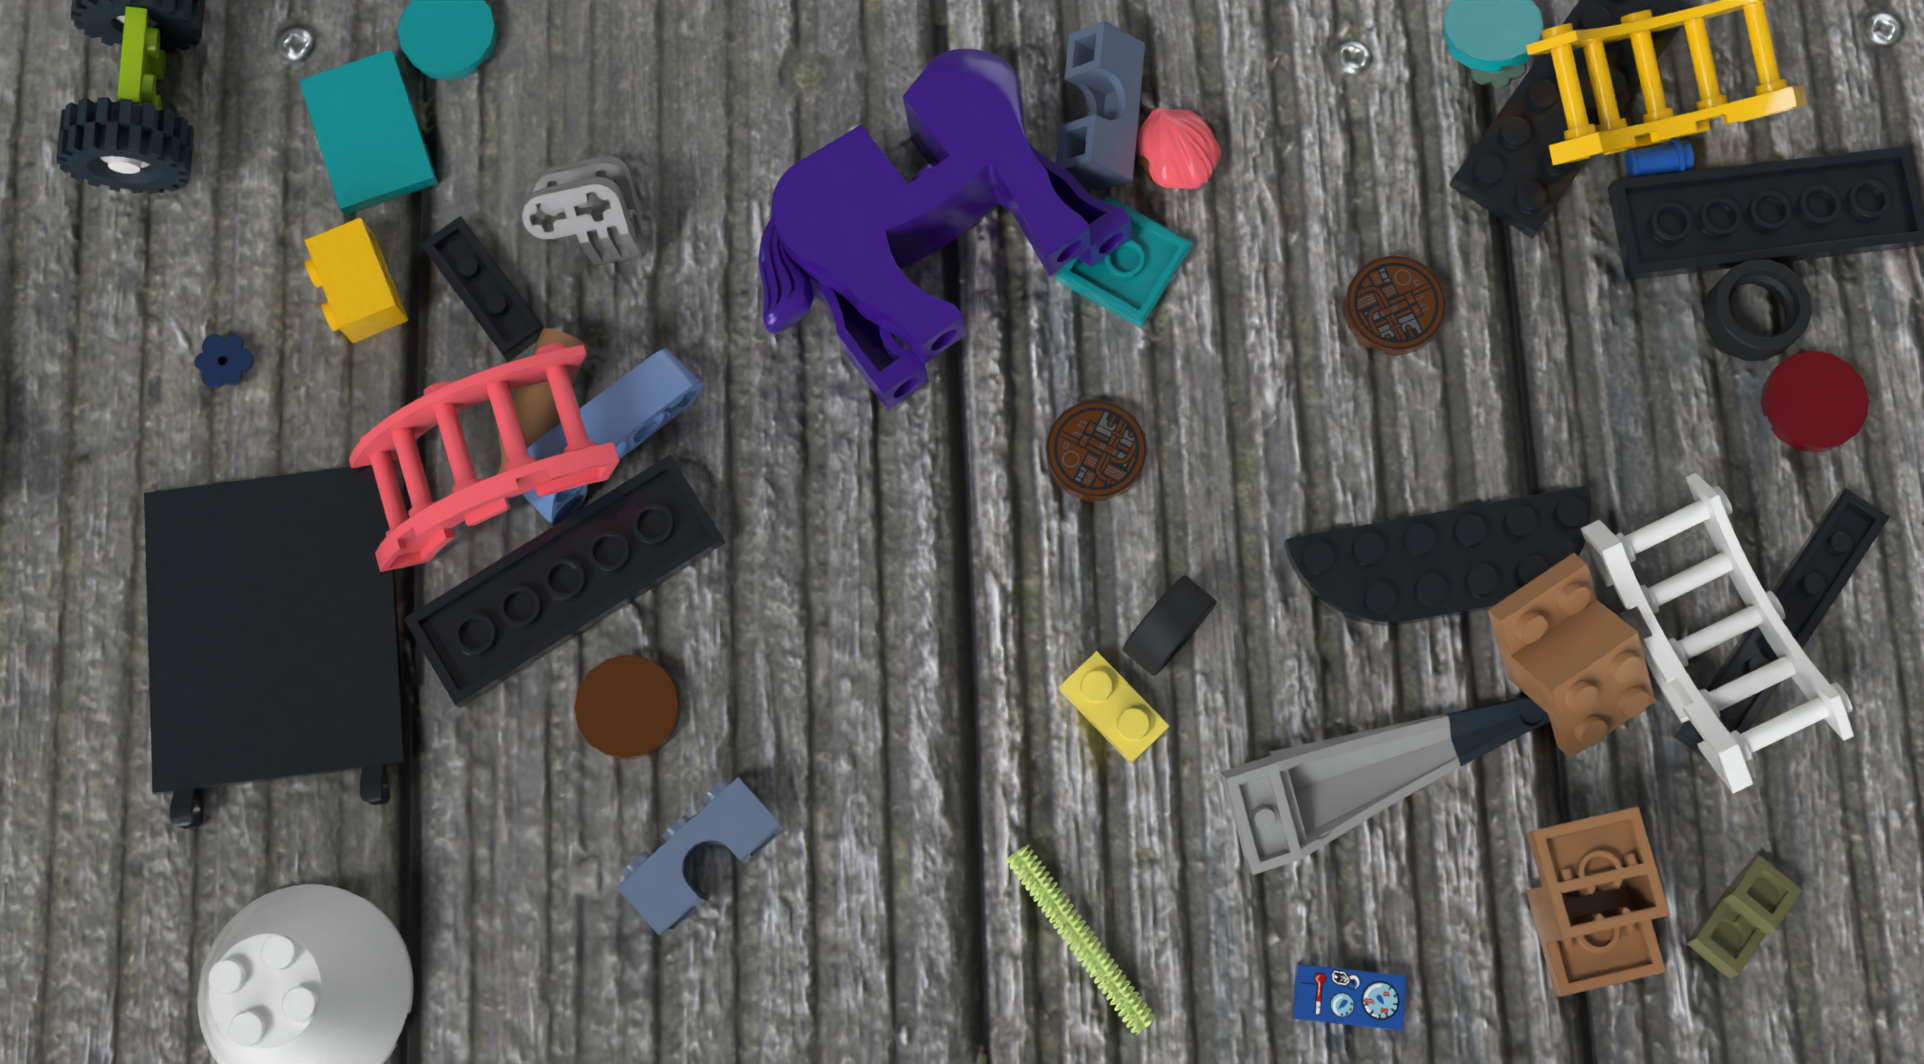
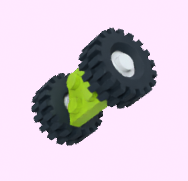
M72 0L71 20H74L75 27L77 29H85V35L92 39L101 37V43L109 46L115 43L122 45L117 102H112L109 97H98L97 102L86 98L79 100L78 105L72 102L67 104L66 109L61 111L56 162L60 164V169L64 173L71 172V177L78 181L87 179L89 185L95 187L106 185L109 186V190L119 192L122 188L130 189L131 193H142V190H149L152 193H163V188L175 191L179 189V185L185 187L191 177L194 128L192 125H188V120L184 117H174L175 112L166 108L162 110L161 96L156 95V79L164 80L166 67L165 53H175L176 47L186 51L191 49V44L197 46L200 43L203 35L205 0Z

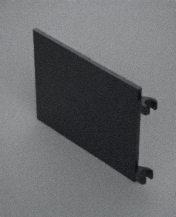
M372 465L144 493L152 794L173 793L170 805V822L172 825L181 826L183 829H193L203 824V809L198 791L201 789L362 769L360 778L361 799L369 802L371 805L388 803L391 799L386 766L406 764L407 761L395 569L380 572L375 555L379 545L386 538V532L390 528Z

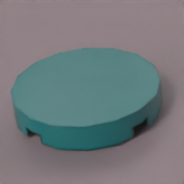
M411 0L401 14L398 35L403 52L416 68L420 69L421 73L433 79L451 81L470 76L479 70L477 66L482 64L485 59L489 60L495 51L498 30L495 17L484 0Z
M1452 0L1445 12L1441 31L1442 37L1448 44L1447 50L1454 59L1472 69L1497 72L1501 71L1502 66H1510L1514 64L1513 68L1520 66L1532 56L1528 55L1526 45L1540 41L1543 22L1541 11L1532 0Z

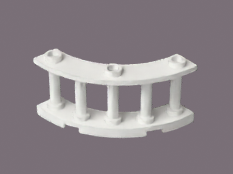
M1693 473L1687 476L1686 479L1693 495L1694 503L1626 536L1621 532L1614 535L1600 519L1581 528V531L1605 587L1614 585L1626 610L1619 614L1621 619L1639 633L1646 666L1680 722L1683 723L1690 720L1705 740L1698 743L1699 750L1732 793H1735L1753 784L1746 762L1752 759L1751 753L1805 727L1825 719L1843 740L1853 737L1854 734L1847 716L1848 713L1853 711V708L1844 689L1837 682L1830 684L1796 642L1782 621L1785 619V612L1774 593L1763 590L1729 521L1728 515L1732 514V507L1724 491L1718 485L1711 487L1699 475ZM1704 522L1718 552L1717 555L1649 588L1645 584L1639 585L1630 565L1631 562L1636 560L1635 554ZM1728 573L1747 608L1677 641L1672 637L1667 640L1654 614L1659 612L1658 606ZM1758 626L1779 659L1710 692L1705 688L1698 690L1684 667L1688 666V659ZM1789 677L1793 678L1809 700L1741 734L1736 730L1729 733L1718 719L1720 717L1719 711Z

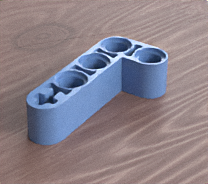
M661 349L580 408L588 439L594 440L596 445L614 442L618 459L620 460L688 408L701 393L703 383L669 349ZM558 424L535 441L527 449L529 456L535 457L536 461L564 453V449L568 444L562 424ZM587 485L542 498L537 496L536 489L525 492L522 495L554 526L574 514L581 507L586 498Z

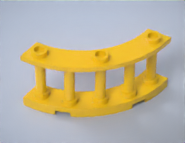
M1720 0L1653 17L1651 9L1621 17L1622 24L1573 31L1572 23L1541 31L1542 40L1526 45L1528 55L1551 53L1568 130L1563 132L1565 141L1549 145L1553 165L1589 159L1590 156L1604 153V155L1626 151L1627 149L1669 141L1675 137L1681 138L1710 131L1709 120L1724 117L1725 125L1808 105L1804 85L1788 87L1786 79H1780L1764 3L1773 0ZM1743 9L1760 85L1755 87L1757 96L1728 103L1727 94L1721 95L1705 19ZM1684 25L1701 101L1696 102L1698 111L1675 116L1673 107L1667 108L1651 33ZM1628 38L1631 39L1647 114L1642 115L1643 124L1627 127L1626 118L1620 119L1604 48L1605 43ZM1583 48L1600 122L1596 126L1588 122L1572 51L1574 49Z

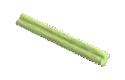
M1027 844L1008 857L1005 860L1006 863L1010 864V869H1014L1015 875L1018 874V880H1022V885H1026V891L1031 890L1029 894L1034 896L1035 902L1038 901L1037 906H1043L1041 908L1042 912H1046V918L1051 917L1049 921L1054 923V929L1059 928L1058 934L1063 933L1062 939H1067L1066 945L1071 944L1069 948L1070 950H1075L1074 956L1079 955L1078 961L1084 960L1082 967L1088 966L1086 972L1092 971L1090 974L1091 978L1096 976L1094 983L1100 982L1098 988H1104L1102 994L1109 993L1106 999H1112L1110 1005L1117 1004L1114 1008L1115 1011L1121 1009L1119 1017L1125 1015L1122 1021L1126 1022L1129 1020L1127 1028L1133 1026L1131 1033L1138 1032L1137 1034H1139L1156 1020L1154 1019L1156 1015L1150 1014L1151 1009L1149 1007L1146 1008L1147 1003H1141L1143 998L1138 997L1139 992L1134 991V986H1129L1131 983L1129 980L1125 981L1127 976L1121 975L1123 971L1120 969L1116 970L1119 965L1113 964L1114 959H1108L1110 953L1104 954L1106 948H1100L1101 942L1096 943L1098 937H1092L1094 932H1087L1090 926H1084L1085 920L1079 921L1082 916L1080 914L1076 915L1077 909L1071 910L1074 906L1073 904L1067 905L1070 899L1066 898L1063 900L1066 894H1059L1062 890L1060 887L1055 889L1058 883H1051L1054 879L1053 877L1047 878L1050 874L1049 871L1043 873L1046 867H1039L1042 863L1041 860L1035 862L1038 856L1034 855L1031 857L1034 851H1027L1030 845Z

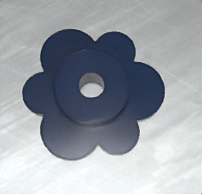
M213 334L203 341V353L195 357L194 364L202 371L201 379L209 388H219L225 383L230 386H236L243 379L242 373L252 368L254 356L248 349L243 348L244 343L239 336L230 335L225 339L221 335Z

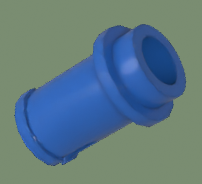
M1677 137L1671 138L1669 144L1627 149V153H1625V169L1628 178L1685 172L1692 170L1694 165L1691 143L1689 141H1680Z

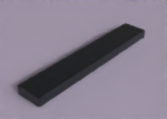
M1846 487L1837 493L1772 590L1785 612V619L1782 621L1801 649L1804 648L1890 518ZM1758 626L1744 632L1706 690L1708 692L1779 659ZM1780 682L1719 711L1720 717L1718 719L1729 733L1736 730L1741 734L1749 730ZM1687 720L1683 723L1675 738L1704 757L1698 748V743L1705 740L1691 721Z

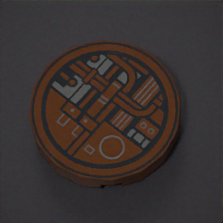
M1391 255L1373 259L1357 271L1347 288L1343 311L1348 328L1361 344L1370 349L1373 347L1378 351H1384V354L1399 356L1416 352L1433 339L1444 321L1447 300L1442 283L1429 267L1413 258Z
M1103 400L1080 402L1061 413L1050 428L1045 451L1051 475L1059 487L1072 497L1089 502H1099L1114 498L1117 495L1120 496L1132 488L1142 474L1147 456L1145 433L1131 413L1120 405Z

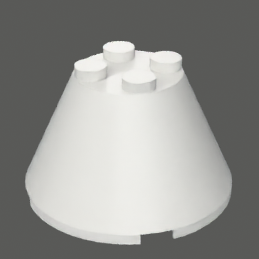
M304 884L278 889L265 894L240 910L226 924L206 956L199 980L197 997L200 1027L205 1042L218 1064H384L398 1045L396 1041L403 1029L407 1013L411 1012L414 984L410 957L406 945L392 921L373 903L347 890L320 884Z

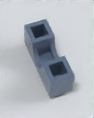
M1106 21L1069 34L1064 80L1076 85L1085 94L1089 104L1090 116L1060 125L1056 164L1071 173L1080 184L1095 191L1133 181L1145 43Z
M739 777L731 784L727 779H724L715 785L703 797L702 801L706 806L691 820L687 815L679 818L663 833L662 837L666 842L651 856L646 851L641 853L623 869L622 874L626 878L617 888L658 935L664 937L670 935L706 902L704 897L694 887L690 878L691 862L701 849L710 845H724L741 862L747 864L785 830L782 824Z

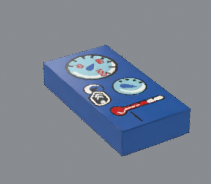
M1296 964L1292 1019L1403 1031L1406 976Z

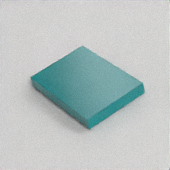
M392 49L299 80L339 209L344 215L439 184L397 56Z

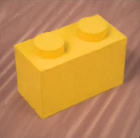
M361 217L304 240L311 258L304 260V264L315 287H323L328 301L322 303L321 308L330 328L334 332L341 330L352 343H356L409 321L376 236Z

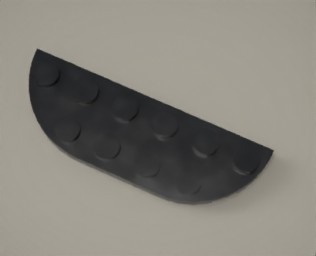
M1589 485L1294 537L1286 539L1284 546L1293 570L1307 590L1315 598L1318 596L1329 606L1343 613L1344 617L1358 622L1379 626H1396L1489 610L1572 553H1575L1577 556L1580 555L1586 542L1581 528L1589 525L1591 522Z

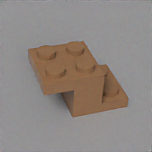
M1572 553L1488 610L1509 680L1548 713L1557 746L1569 758L1572 759L1586 748L1596 745L1605 735L1630 718L1637 717L1649 705L1655 702L1639 633L1597 600L1588 564L1575 553Z
M1639 807L1527 832L1542 887L1529 889L1526 892L1556 997L1666 972L1651 920L1669 916L1670 911Z

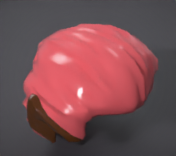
M1167 108L1153 110L1139 129L1136 140L1137 164L1144 169L1153 184L1165 188L1198 189L1201 185L1208 182L1221 158V150L1216 141V132L1213 125L1207 119H1202L1191 110Z

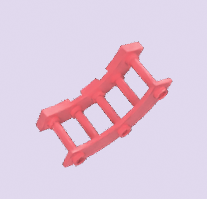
M563 343L548 344L536 350L533 356L501 364L455 382L445 381L432 384L424 389V396L394 412L359 438L360 441L353 449L349 458L351 468L372 465L390 528L386 532V538L375 552L380 572L431 562L438 551L455 538L452 530L453 527L464 520L467 526H475L511 509L508 499L536 489L537 496L542 498L610 478L619 463L614 442L596 445L594 440L588 439L569 377L577 374L586 356L584 344L568 348ZM549 381L568 446L562 454L536 461L535 457H531L528 454L510 391ZM490 399L508 463L504 465L505 472L482 480L476 479L458 413ZM438 424L455 485L451 488V495L433 502L416 440ZM394 460H399L412 504L408 514L394 468Z

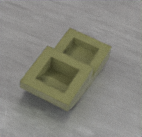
M1758 855L1748 863L1729 885L1686 944L1729 979L1738 976L1765 935L1777 930L1802 892V889Z

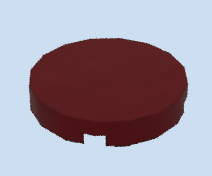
M1812 350L1793 354L1771 371L1762 386L1761 408L1764 417H1768L1769 422L1773 426L1771 430L1777 438L1796 450L1819 453L1839 447L1858 434L1867 418L1869 397L1863 379L1851 364L1831 353Z

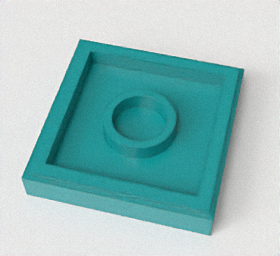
M1107 194L1103 202L1122 207L1130 216L1131 239L1092 267L1076 257L1059 269L1056 274V281L1142 329L1190 252L1193 242Z

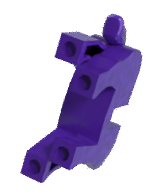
M965 48L942 53L931 60L903 95L911 141L929 163L918 171L911 183L908 184L863 126L859 125L790 167L778 181L773 193L772 217L763 232L758 257L764 291L763 323L765 328L771 334L786 330L809 314L813 295L823 302L834 319L843 352L887 410L928 383L925 364L967 335L963 315L957 307L921 290L900 270L901 268L911 265L951 243L976 224L997 203L1012 212L1049 276L1076 257L1092 267L1131 239V218L1122 207L1107 204L1089 194L1071 173L1035 150L1028 143L1017 75L1008 62L989 52ZM892 333L895 334L911 351H908L902 348L899 344H897L896 341L892 338Z

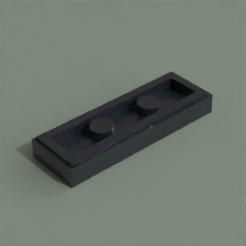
M461 216L420 244L507 362L538 341L542 329L545 328Z

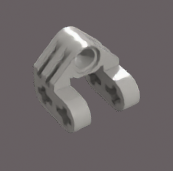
M613 156L596 157L554 166L545 170L539 176L533 194L528 198L522 212L523 223L527 231L533 236L540 239H556L577 234L581 247L594 266L645 256L639 200L631 172L621 159ZM605 170L608 178L616 177L617 181L613 182L605 177H598L599 171ZM551 181H557L558 185L550 186ZM540 209L545 214L556 216L553 224H548L545 217L536 218L535 214Z

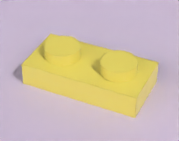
M1097 651L1059 686L1062 694L1130 764L1170 727Z

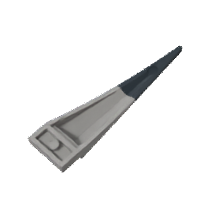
M1524 696L1270 751L1268 757L1221 771L1247 868L1252 875L1307 857L1340 835L1424 786L1503 744L1550 722L1548 713L1531 698Z

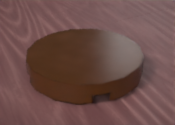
M623 655L606 659L589 671L578 688L574 709L577 726L588 744L608 757L629 761L650 756L660 749L659 747L665 744L668 738L670 739L678 725L681 705L678 689L663 668L647 658Z

